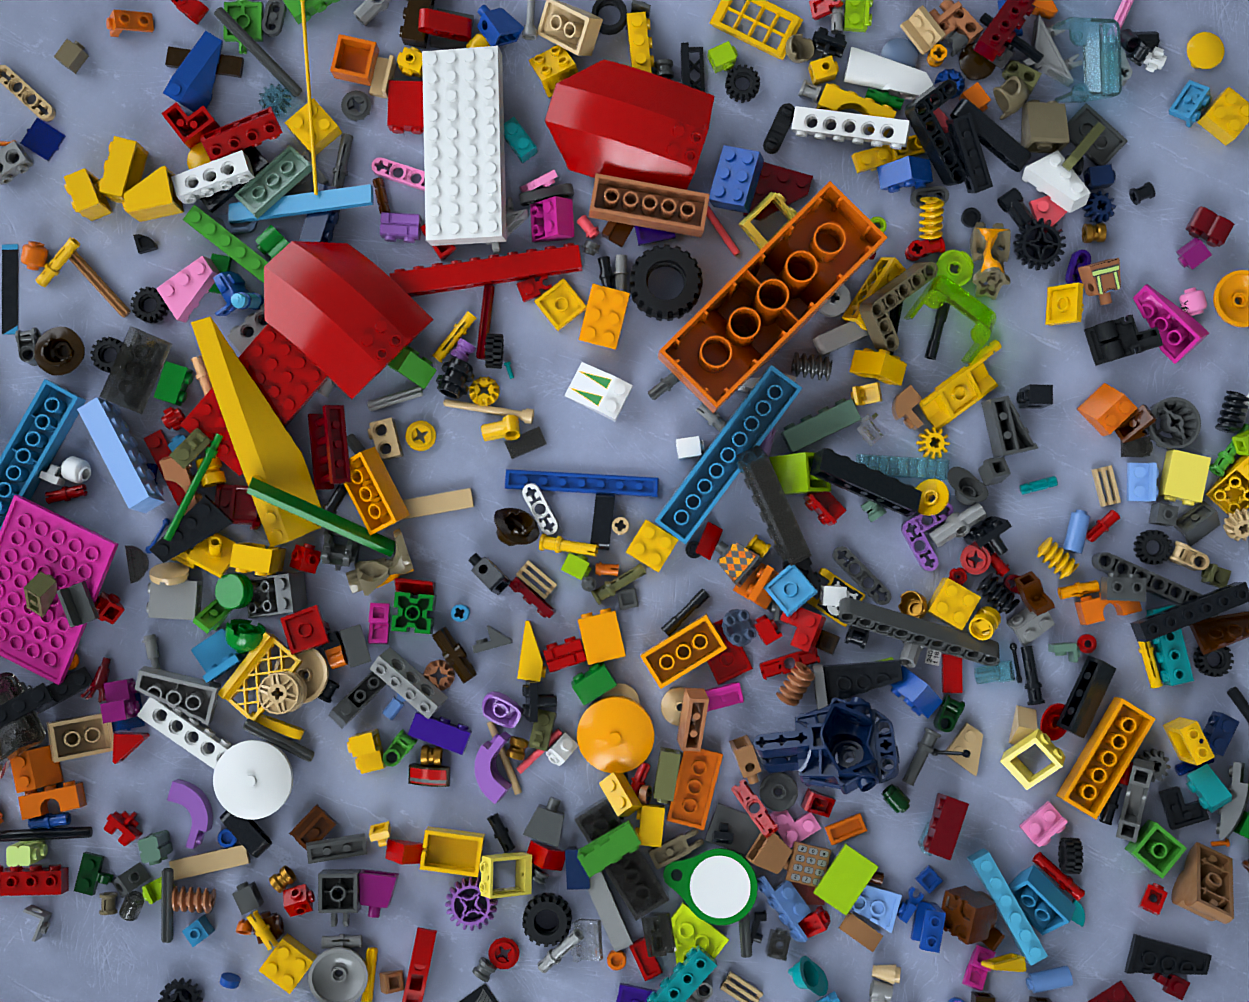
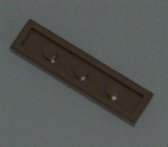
M168 46L165 65L171 68H179L191 50ZM221 54L216 74L241 78L244 64L243 57Z

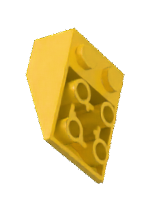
M1241 455L1225 471V475L1220 477L1205 493L1228 515L1229 513H1235L1236 509L1241 511L1243 508H1249V456Z

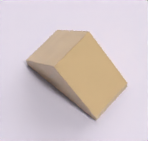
M1016 705L1009 743L1011 744L1018 743L1038 729L1035 709Z

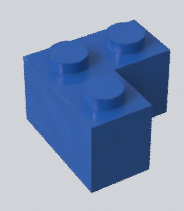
M906 156L877 167L880 189L888 190L889 193L898 192L901 187L913 186L915 189L924 188L926 184L933 182L930 159Z
M902 666L903 680L889 684L892 687L890 691L898 698L900 696L904 697L903 701L918 716L922 714L928 719L943 701L928 684Z

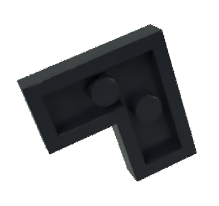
M1176 786L1159 791L1171 830L1210 819L1207 809H1204L1198 800L1187 804L1184 803L1180 787Z

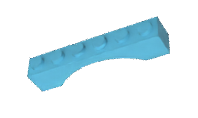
M982 848L968 856V861L990 897L996 903V907L1002 915L1020 953L1025 957V961L1032 966L1048 957L991 854Z

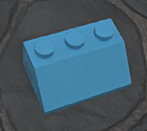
M1035 865L1020 872L1008 885L1028 922L1042 935L1070 922L1076 906Z

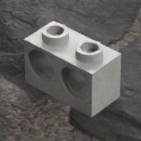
M15 141L0 149V167L3 166V170L0 172V184L3 185L11 182L15 176L27 172L29 167L33 166L23 147ZM19 156V160L14 163L15 158Z

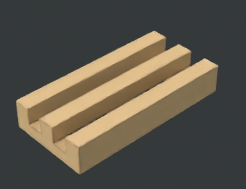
M1112 465L1091 470L1100 507L1121 503ZM1106 470H1107V474H1108V478H1109V482H1110V486H1111V490H1112V494H1113L1114 500L1112 499V495H1111V491H1110V487H1109V483H1108V479H1107V475H1106ZM1098 472H1101L1103 485L1108 500L1107 502H1105L1104 494Z
M529 560L516 573L522 581L544 599L557 586L554 581ZM530 566L552 586L550 588L526 568ZM525 572L547 592L544 594L526 579L522 573Z
M732 971L728 973L720 986L721 990L739 1002L749 1001L726 987L727 984L752 1000V1002H759L760 997L763 996L762 991ZM731 977L756 993V996L754 997L730 981Z

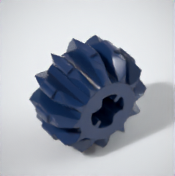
M1098 191L1096 194H1090L1087 204L1082 207V210L1087 211L1084 217L1090 216L1089 222L1094 220L1097 224L1102 223V221L1107 222L1109 217L1114 216L1113 210L1117 205L1111 204L1114 198L1109 199V193L1103 195L1102 191Z

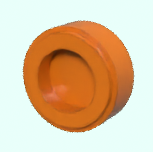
M614 950L610 951L607 956L608 966L613 970L624 968L626 965L625 953L622 950L617 952Z

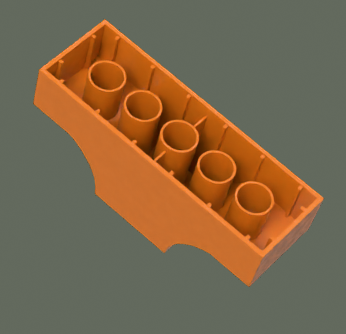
M829 181L659 350L658 359L714 414L822 308L835 292L881 247L888 237Z

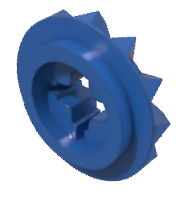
M954 68L945 69L939 72L935 79V84L948 80V78L954 82L956 81L957 92L951 98L953 99L963 92L965 78H963L961 72H957Z

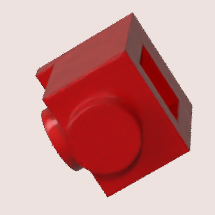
M766 614L755 619L757 623L753 624L764 645H768L783 636L782 633L776 632L778 629L773 619L769 620Z
M1148 884L1138 907L1152 914L1159 915L1168 892L1164 891V887L1159 884ZM1150 895L1156 896V902L1150 901Z

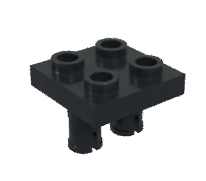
M990 516L983 521L984 524L970 529L969 533L963 537L967 544L978 548L986 544L991 553L996 552L1000 556L1008 551L1000 538V534L1012 526L1006 519Z
M526 680V685L522 686V695L526 698V704L522 705V715L529 722H538L539 707H557V696H554V694H538V682Z

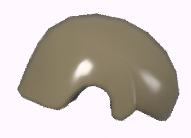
M794 34L788 38L786 42V55L792 62L803 63L813 58L815 47L812 39L804 38L803 34Z

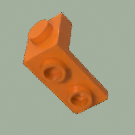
M114 9L106 20V27L110 29V37H118L122 30L154 31L152 13Z

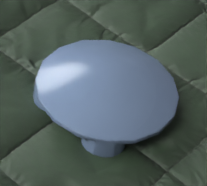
M895 38L889 40L884 45L881 57L915 68L918 61V52L911 41L904 38Z
M732 609L725 614L722 628L725 637L730 643L738 647L746 646L756 637L757 633L747 610Z

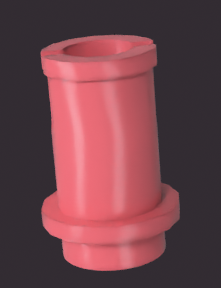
M586 215L581 216L576 223L586 233L587 238L592 240L599 235V228L595 227Z

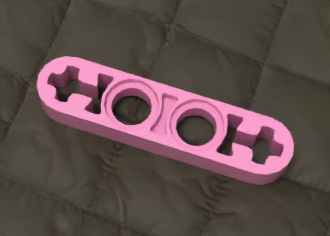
M379 157L373 160L371 167L377 176L425 191V186H423L425 184V171ZM381 163H383L385 168L390 169L389 175H387V170L381 169L380 171H378V168L376 166L381 165ZM397 168H401L404 171L403 176L399 178L393 175L394 170ZM414 174L421 175L422 179L419 183L411 181Z

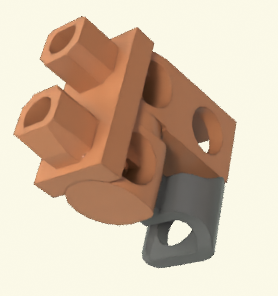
M944 0L939 6L944 11L942 15L936 9L931 10L929 13L946 34L941 41L947 40L949 44H953L951 52L953 57L981 35L984 28L962 7L959 1L954 3L952 0Z

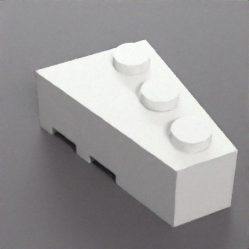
M1058 150L1026 166L1022 180L1037 187L1036 190L1040 193L1044 192L1051 197L1050 200L1067 212L1071 213L1087 204L1091 192L1073 169L1067 171L1062 166L1065 158Z

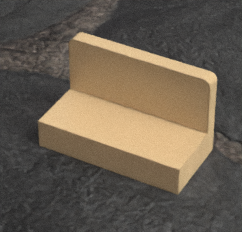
M390 55L389 59L377 57L369 91L370 95L388 99L389 80H393L397 65L393 55Z

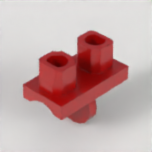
M116 811L106 818L108 822L104 830L112 835L119 829L123 834L119 837L118 842L123 846H127L143 834L136 828L140 823L135 820L138 815L135 811L131 815L126 811L120 815Z

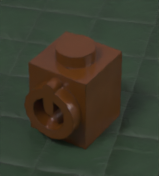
M265 911L259 913L264 922L269 924L270 931L275 939L278 940L282 933H284L282 917L277 912ZM252 926V931H253V934L255 935V932H256V931H255V929H254L253 926ZM258 936V937H257L258 944L263 943L262 940L260 939V937Z

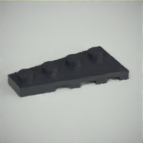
M250 146L243 151L249 157L254 176L269 164L256 147ZM246 183L237 184L229 190H221L210 197L200 198V200L213 213L233 197Z
M205 495L183 516L171 542L163 539V536L149 550L165 563L233 524L234 521Z
M901 660L823 666L827 704H830L833 698L847 699L851 696L903 680Z
M1133 934L1124 972L1127 974L1181 973L1187 975H1207L1212 955Z

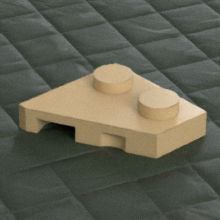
M966 722L946 749V751L960 752L969 750L971 752L969 758H965L962 755L947 756L974 776L978 772L983 734Z

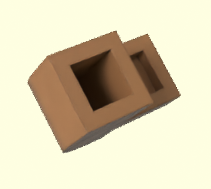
M911 385L895 397L892 403V414L896 421L903 417L904 424L909 429L916 430L924 423L913 412L912 408L923 399Z

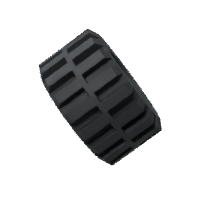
M542 893L541 896H534V899L528 902L522 918V926L525 929L524 933L526 936H529L531 942L536 941L538 946L544 944V947H548L549 944L555 946L557 942L561 943L564 937H567L571 928V908L568 907L566 900H562L560 895L558 897L554 896L555 893H550V895ZM542 910H551L557 914L559 923L552 929H544L537 924L536 915Z

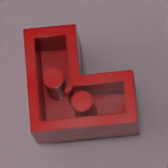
M176 102L161 113L190 150L196 144L201 143L200 135L220 128L219 124L204 106L188 116Z
M802 607L790 617H787L782 612L780 620L797 627L790 645L813 654L826 618Z

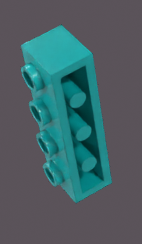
M1165 605L1147 609L1146 617L1176 605ZM1182 629L1151 640L1156 648L1155 659L1160 664L1161 671L1159 674L1164 685L1174 686L1194 681Z
M700 945L696 948L692 947L686 954L687 958L684 962H679L674 967V973L669 978L665 977L660 983V989L656 993L653 991L646 1001L685 1002L716 968V960Z

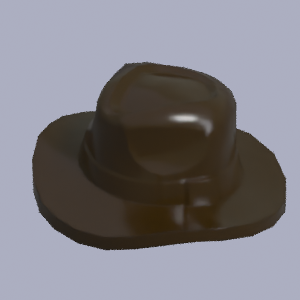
M62 326L45 332L38 339L34 349L35 361L43 371L51 375L71 373L81 364L85 355L84 343L79 335L72 329Z
M504 508L497 510L494 514L497 537L502 543L508 546L526 545L538 539L540 532L537 522L526 511L517 508Z

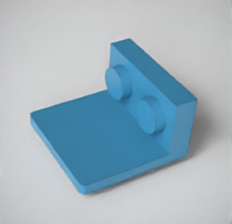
M220 629L191 649L206 672L202 676L206 683L213 682L244 660L242 654L237 653L227 644L225 629Z

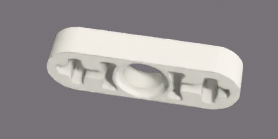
M528 483L523 488V497L542 532L552 535L558 529V522L539 486L535 483ZM528 487H530L531 489H536V492L534 493L536 499L540 496L542 500H537L533 504H531L530 501H533L534 499L532 495L526 494L528 492ZM543 504L546 507L545 513H536L535 506ZM548 513L550 514L547 517L549 523H554L553 530L551 531L549 528L545 529V519L542 521L539 519L545 517Z

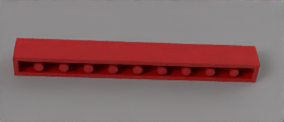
M567 243L559 248L547 246L545 250L528 249L526 253L520 254L514 251L507 253L506 256H499V254L489 255L487 259L474 257L470 258L467 262L454 260L450 262L451 264L447 265L435 263L432 264V267L427 268L415 266L413 270L407 271L405 269H396L394 273H389V275L410 297L480 287L486 284L494 285L527 280L532 277L540 278L544 275L553 276L582 271L579 245Z

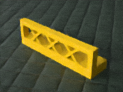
M880 257L843 314L842 318L844 321L856 322L862 330H867L859 311L860 304L906 270L896 257Z

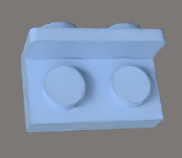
M1127 463V501H1156L1159 494V488L1156 486L1157 478L1159 477L1157 463Z

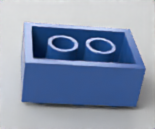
M723 145L709 196V201L713 207L749 214L764 163V158L759 151Z

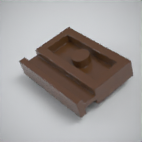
M317 804L289 834L307 851V842L322 840L338 823Z

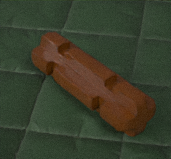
M375 178L373 179V186L376 188L375 194L379 205L380 214L381 212L390 213L383 179Z

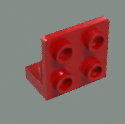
M830 492L808 493L803 498L806 501L804 503L810 511L814 510L819 515L817 518L823 525H835L837 523L836 520L847 511Z

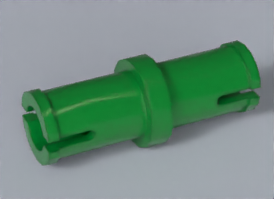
M868 87L865 98H871L875 102L880 103V105H888L898 110H901L904 98L902 99L888 94L889 92L887 91L884 93Z

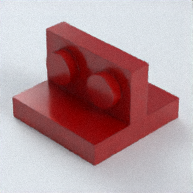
M318 605L280 618L291 655H296L330 642L327 634L330 627L328 622L323 620Z

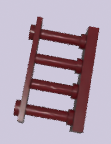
M325 405L322 407L323 414H308L315 490L334 489V484L351 482L344 405Z

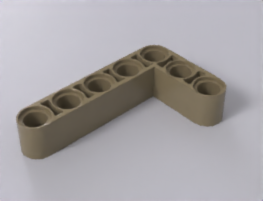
M917 262L860 304L859 311L876 350H897L899 338L888 312L935 278L938 268L934 262Z

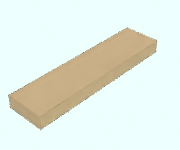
M471 488L403 500L410 516L402 520L472 508L474 503Z
M241 844L171 860L169 865L174 870V880L249 864L250 857L249 852Z

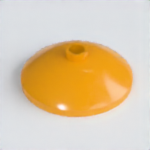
M1237 270L1225 275L1218 282L1214 290L1213 302L1216 312L1226 323L1235 327H1249L1248 270ZM1235 298L1239 300V304L1235 303Z

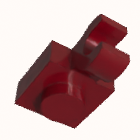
M1155 973L1152 978L1164 985L1162 989L1164 992L1180 1000H1183L1190 985L1189 981L1173 973L1169 974L1168 977Z

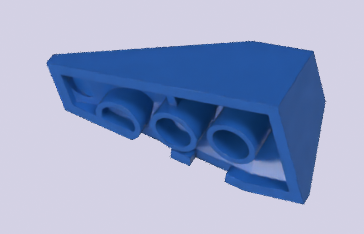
M205 31L173 74L163 94L193 112L202 106L207 109L212 100V90L216 80V69L219 64L223 41Z

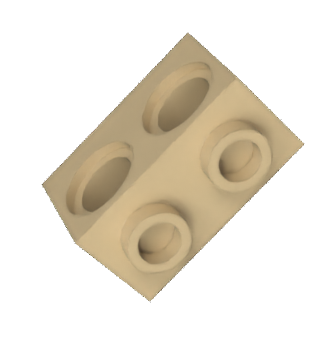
M391 417L369 423L370 440L373 439L382 461L402 457L403 452L395 420ZM381 426H386V434L379 436L378 429ZM390 444L391 452L384 454L382 451L383 447Z

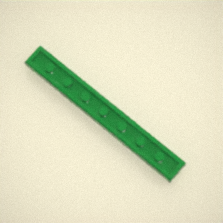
M252 477L246 492L247 494L389 557L392 556L395 547L394 540L378 533L370 536L367 528Z

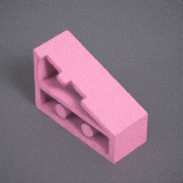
M201 256L156 289L176 320L186 323L189 315L199 306L200 300L215 283L213 277L220 272L210 258Z

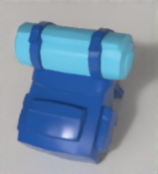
M226 271L213 277L227 303L215 312L216 316H227L237 308L257 310L264 303V297L261 294L248 291L245 286L246 282L240 274Z

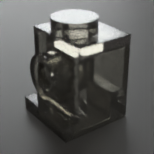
M783 928L770 929L765 951L767 957L783 961L787 960L791 940L787 930ZM781 941L783 942V945L781 947H777L776 943Z

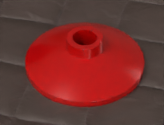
M1055 703L1049 706L1041 719L1040 729L1042 733H1046L1051 741L1060 739L1066 733V730L1056 726L1065 706L1062 703Z

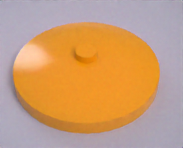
M608 696L595 701L585 710L578 724L577 742L582 755L593 767L607 773H625L640 766L649 756L654 743V726L648 712L636 701L623 696Z

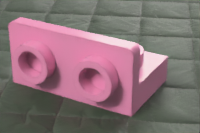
M1047 801L1019 827L1033 844L1040 847L1047 845L1055 833L1062 832L1068 821Z

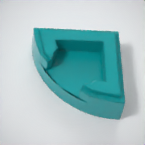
M1073 899L1072 903L1076 908L1071 920L1083 927L1085 911L1082 905Z

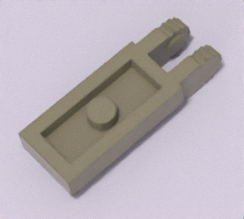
M692 829L684 835L682 833L661 844V847L649 850L648 853L656 869L658 870L703 845V839H698L690 845L686 841V839L699 833L698 829Z

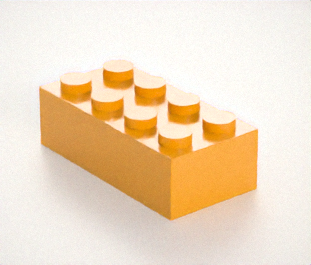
M375 446L349 458L351 482L343 484L370 536L410 516Z
M706 613L641 653L640 657L660 689L727 649V645Z

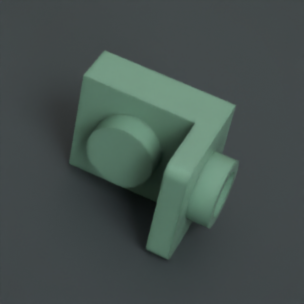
M1077 643L1048 644V651L1055 653V656H1064L1068 652L1069 662H1078L1080 649Z

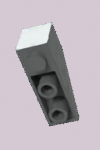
M372 671L331 710L329 716L343 729L376 696L386 683Z

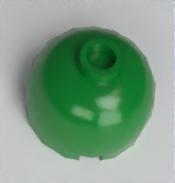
M233 619L230 624L227 622L225 629L227 644L240 654H246L254 650L260 644L263 638L262 635L266 631L262 624L258 623L257 626L251 625L252 620Z

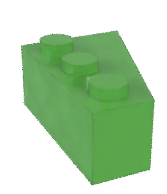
M627 820L580 848L577 858L590 878L604 870L611 863L613 864L621 860L622 856L626 853H632L639 849L641 839L630 820Z

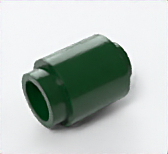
M890 784L881 793L884 797L883 800L896 813H904L910 807V799L898 786Z

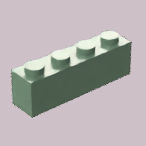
M843 398L835 402L836 406L831 409L828 406L818 410V415L812 417L810 414L800 419L802 422L795 425L791 423L783 427L785 431L781 433V436L790 454L860 421L861 417L852 398L847 401Z

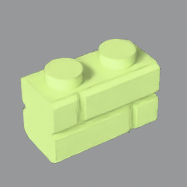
M45 840L19 841L6 848V865L8 867L30 866L44 859L48 853V846L45 844Z

